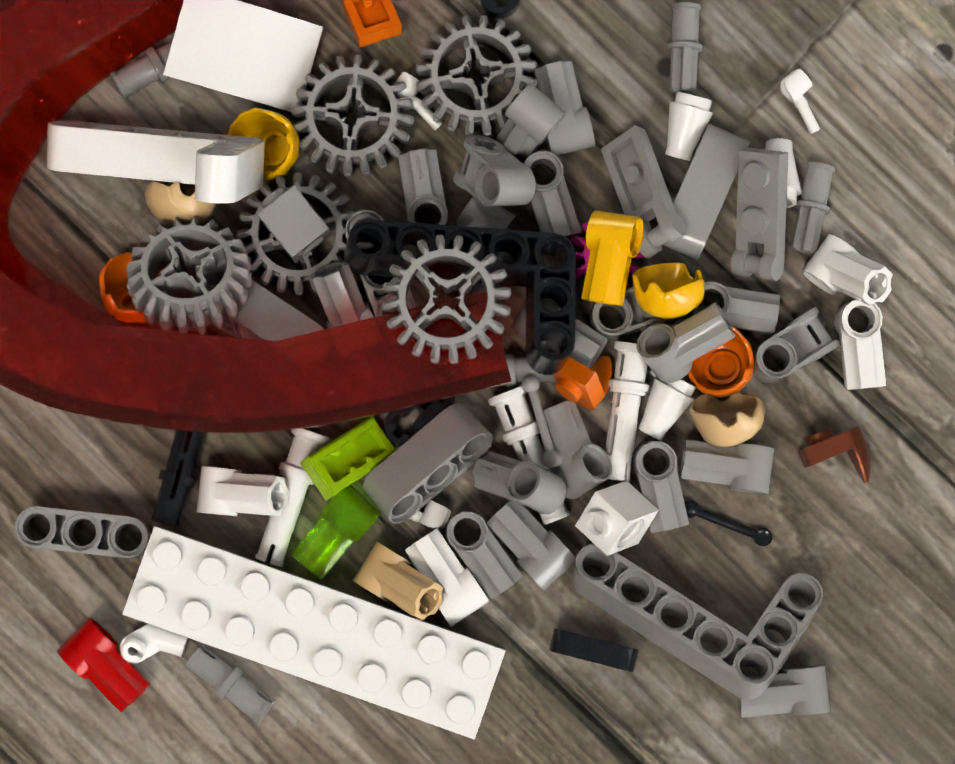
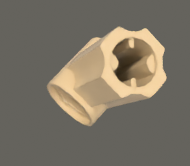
M379 542L375 543L352 580L386 602L388 600L392 601L396 606L422 621L427 616L435 614L443 602V586L410 566L411 562Z

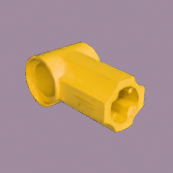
M595 210L591 214L586 231V246L590 254L581 299L623 307L632 258H636L643 241L644 224L641 217Z

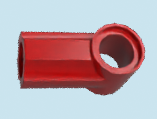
M89 618L57 649V653L75 673L85 680L88 678L120 712H123L151 683L132 663L122 658L120 651L117 649L119 645L115 639L97 621Z

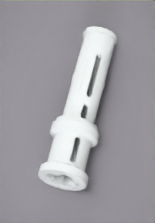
M614 341V349L618 352L614 378L609 379L610 392H613L605 452L612 464V474L609 479L630 482L641 397H646V392H649V385L645 383L648 364L637 351L636 343Z
M522 386L488 399L489 405L495 406L504 428L503 441L507 442V445H513L518 460L532 461L551 472L552 469L546 467L543 463L544 449L538 436L540 433L537 421L534 420L525 397L527 392L524 391ZM563 502L561 507L555 512L539 514L542 519V525H546L569 516L570 512Z
M294 425L291 429L294 438L285 462H280L278 468L280 469L279 474L283 475L286 487L289 489L288 506L283 509L280 517H269L258 553L255 555V558L260 561H268L274 544L275 549L270 564L279 567L284 565L283 561L309 484L314 485L300 462L330 443L332 439Z

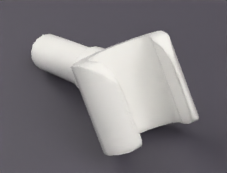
M797 69L781 81L780 91L798 108L809 133L812 134L820 130L803 94L813 85L808 76L801 69Z
M407 72L401 73L395 83L404 81L407 88L396 95L398 98H411L413 101L412 109L416 110L434 130L438 129L443 123H435L433 121L434 113L430 109H424L422 100L416 97L418 93L416 83L419 80Z
M430 500L424 512L417 511L409 519L433 530L437 528L441 530L445 527L451 510Z

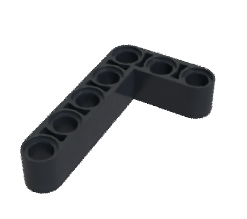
M372 219L362 220L356 223L350 230L344 252L345 263H348L350 269L356 274L365 276L396 278L389 271L391 265H398L405 270L409 267L401 256V253L404 251L403 247L406 245L417 246V242L424 239L428 245L429 252L437 250L435 242L437 235L444 236L445 249H453L455 237L457 235L462 236V250L466 253L469 252L474 242L480 243L481 251L476 258L480 262L491 253L494 255L496 252L502 251L509 253L514 258L515 263L506 264L496 257V262L488 271L489 273L501 269L506 271V278L495 285L526 287L525 355L531 369L542 375H553L563 368L574 350L576 253L573 244L565 236L547 232ZM365 241L370 242L376 246L378 251L367 254L359 250L356 244ZM551 255L559 261L560 267L548 266L544 263L541 256ZM451 262L437 263L427 267L431 272L445 280L455 279L460 274H465L469 270V268ZM551 298L555 300L560 306V310H548L541 303V299ZM549 341L554 343L560 350V354L550 355L542 349L540 342Z

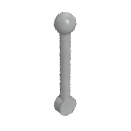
M528 375L522 381V388L529 393L544 444L545 452L543 453L542 460L548 468L558 467L561 465L563 458L561 452L554 449L537 391L540 383L537 377Z

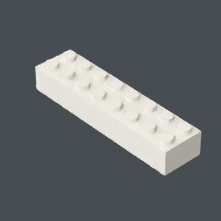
M156 526L153 528L122 613L125 616L474 740L506 651L492 644Z

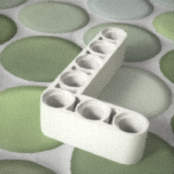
M68 120L50 121L47 125V169L194 184L195 200L206 203H234L263 187L265 140Z

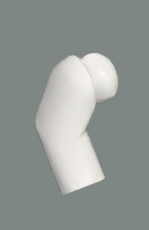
M146 624L123 638L120 643V653L122 658L129 663L141 662L159 651L183 657L189 638L151 624Z

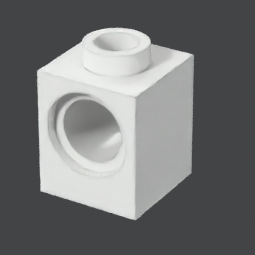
M624 481L595 491L575 526L608 556L639 544L659 510L628 481Z

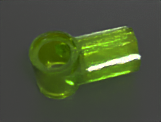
M349 486L330 500L320 514L322 518L309 531L291 555L322 580L352 543L357 544L378 519L381 512Z

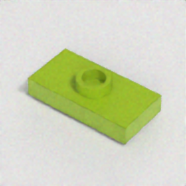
M371 416L307 456L300 464L327 501L369 474L395 452L396 449L374 417Z

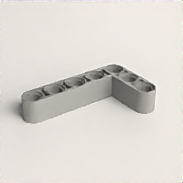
M593 543L584 546L579 551L572 573V584L581 596L730 693L744 700L756 699L767 690L812 622L823 599V588L816 578L806 573L791 575L785 580L747 637L617 552L607 556ZM594 565L600 567L605 575L592 577L583 568ZM634 590L639 592L644 600L641 602L628 601L622 592ZM789 596H802L807 600L809 606L799 607L791 602ZM673 615L682 622L683 626L671 628L662 621L661 617ZM775 630L780 632L785 642L775 643L767 638L764 631ZM705 640L714 641L721 647L722 652H707L700 642ZM740 667H755L760 672L762 678L750 679L742 673Z

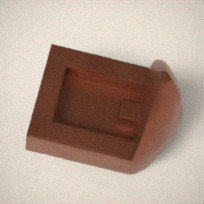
M860 426L835 436L831 428H828L805 438L808 447L797 451L804 468L847 451L864 483L869 481V452Z

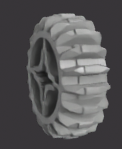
M481 15L479 27H471L470 17L463 16V29L459 31L449 21L445 23L448 38L445 39L437 32H433L430 36L437 50L430 47H422L420 51L421 56L431 62L416 65V74L428 77L416 83L417 92H432L422 100V106L424 109H431L439 105V108L433 114V121L439 123L447 116H450L448 131L451 133L458 129L461 122L466 124V137L474 134V125H482L483 136L490 137V123L496 122L501 130L507 121L504 114L517 96L530 83L537 88V79L525 76L533 73L534 69H537L536 61H522L531 53L530 45L523 44L515 48L514 46L520 39V32L514 30L507 37H504L503 33L506 23L502 20H499L494 30L488 29V16ZM477 44H485L497 49L508 59L509 63L503 64L502 61H489L481 55L479 45ZM464 46V63L456 69L449 70L448 75L439 76L445 59L453 51ZM472 57L475 59L476 68H479L480 74L489 76V78L483 77V84H481L482 96H479L477 85H474L473 79L464 78L465 75L470 77ZM514 77L513 87L506 98L494 107L489 108V90L493 86L503 83L504 79ZM451 89L452 92L467 93L472 98L476 110H469L456 105L445 95L443 90Z
M361 55L354 56L353 67H346L344 57L337 56L336 64L338 69L331 72L328 64L325 62L319 64L321 74L323 75L321 80L313 74L309 73L306 75L305 80L313 89L312 91L297 89L296 97L307 105L293 106L292 115L306 120L294 124L298 135L309 134L299 142L302 151L317 147L310 157L312 163L317 165L326 156L329 157L326 163V171L330 174L336 171L339 162L344 163L343 172L346 178L352 177L353 165L360 164L363 176L367 177L370 176L368 162L375 160L378 168L384 170L387 168L386 160L383 157L385 152L395 159H398V156L401 155V151L393 142L409 143L410 135L399 128L414 126V117L401 113L413 108V101L411 98H398L396 95L407 88L404 81L390 86L395 77V70L389 68L380 76L377 75L380 69V61L374 58L370 62L368 69H363ZM349 83L346 95L341 101L326 103L325 107L319 106L323 98L331 90ZM363 84L379 91L387 100L391 112H382L379 107H372L363 101ZM356 96L360 115H366L365 117L357 118L356 124L353 125L351 136L346 117L342 119L340 117L350 114L351 108H353L354 97ZM316 120L326 121L327 125L339 127L343 131V149L331 145L321 136L316 127ZM380 126H388L383 136L377 142L367 148L357 150L360 137L364 132L370 129H380Z
M294 173L293 183L306 200L321 205L331 214L330 217L324 218L322 221L330 231L336 230V238L330 253L319 264L316 265L313 250L300 260L303 270L283 268L267 257L265 254L267 252L285 250L271 233L270 237L262 239L264 224L260 220L258 213L264 208L257 198L250 196L247 199L250 207L256 210L255 215L247 212H241L239 215L240 221L250 225L251 229L237 231V238L242 241H251L252 244L244 246L245 253L248 257H257L251 262L252 269L250 273L254 274L265 268L266 270L260 279L261 284L264 286H268L275 277H278L277 292L280 294H284L287 291L289 282H294L296 296H303L304 282L309 281L314 293L318 294L310 275L319 270L320 267L333 262L345 261L341 258L347 244L345 227L347 220L356 211L341 213L340 211L350 203L347 195H343L332 201L331 199L337 190L336 185L331 182L320 192L321 179L318 175H313L308 187H304L302 174ZM282 175L276 177V183L279 188L283 187L285 191L291 188L287 187ZM263 183V187L260 190L266 198L272 192L269 186Z
M196 216L193 217L190 225H182V222L176 217L173 227L170 229H166L158 223L156 237L143 234V239L141 240L142 247H133L131 253L132 262L127 263L126 273L128 282L126 285L129 295L133 298L134 308L138 313H144L145 320L149 325L159 322L165 334L174 326H178V331L183 337H185L189 328L196 327L197 331L203 336L206 331V325L210 323L221 330L223 315L236 319V314L238 313L237 305H246L248 299L247 290H250L252 286V275L250 273L252 267L250 257L245 253L244 244L241 242V239L234 240L233 233L229 227L219 231L218 225L213 219L205 226H201ZM171 261L168 267L160 271L164 265ZM160 271L161 276L155 278L158 272ZM224 274L219 284L211 291H208L209 287L218 281V276Z
M437 235L435 240L437 250L429 252L427 243L424 239H421L417 242V246L422 256L416 259L408 250H404L401 253L404 262L409 266L406 270L398 265H391L390 273L400 279L399 284L385 282L383 290L388 294L397 295V299L383 302L382 308L386 312H399L398 316L387 321V326L390 330H394L404 325L406 330L399 335L397 341L403 346L414 337L417 340L412 351L415 357H420L425 347L428 346L432 348L430 354L431 363L437 364L439 362L441 350H449L450 364H457V349L464 347L470 360L475 359L477 354L472 344L473 342L478 340L484 348L490 349L493 343L485 334L487 329L495 334L501 335L503 333L504 326L493 318L495 315L501 317L510 316L511 308L506 305L497 304V300L511 297V289L495 287L496 283L506 278L507 273L504 269L489 273L488 269L496 262V256L493 253L487 255L481 262L476 259L481 251L480 243L474 242L469 252L465 253L462 251V236L457 235L455 237L453 249H445L444 236ZM451 262L469 268V270L465 274H460L455 279L445 280L431 272L427 267L437 263ZM417 277L427 290L430 298L427 305L421 310V314L412 320L407 309V295L410 285ZM481 280L487 294V307L482 319L478 323L464 304V299L468 292L472 290V286ZM431 283L439 291L442 289L447 294L459 289V296L455 297V303L459 304L458 311L462 316L455 309L452 310L447 305L435 310L434 303L439 302L438 296H435L436 289ZM441 319H450L460 327H463L467 333L457 337L443 338L428 334L424 330Z

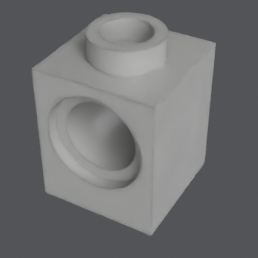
M292 186L287 191L283 187L278 188L261 203L264 209L258 213L260 220L295 264L331 236L329 228L295 186Z

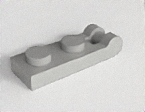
M634 125L601 148L624 215L637 216L643 219L644 234L639 252L644 257L651 258L662 250V244L668 240L675 242L686 235L685 223L676 213L646 130ZM656 217L659 225L651 229L649 221Z
M756 148L739 150L736 250L731 259V270L734 275L749 277L752 273L760 274L762 279L778 281L782 276L785 257L788 152ZM757 243L764 244L763 256L756 255Z

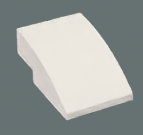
M184 0L163 75L292 112L293 106L302 105V101L296 97L297 89L306 90L307 88L305 77L307 74H311L323 27L238 0Z

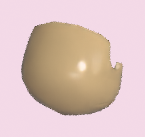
M150 181L145 191L146 203L152 214L161 222L173 227L176 217L182 222V225H190L193 217L196 216L200 221V225L208 222L217 204L195 200V186L191 187L188 193L184 195L178 182L163 185Z
M739 392L730 395L726 400H718L714 396L703 393L691 403L689 412L696 429L706 442L712 446L728 447L749 440L761 429L765 408L761 399L755 394H741Z

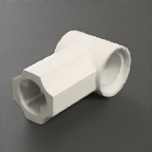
M831 234L825 238L802 270L803 275L823 291L832 295L840 291L869 306L875 302L883 303L892 290L891 278L893 274L886 266L860 255L848 243Z
M853 300L844 303L835 314L834 325L839 333L845 390L886 386L880 332L883 316L876 303L869 306L861 301ZM853 308L864 310L868 316V326L862 333L852 330L849 326L848 315Z
M201 467L197 504L198 513L237 516L238 513L280 517L283 509L288 506L289 489L286 487L284 477L256 473L243 474L242 470Z
M438 528L405 549L408 558L417 571L443 586V602L439 610L451 627L490 602L467 567L463 568Z

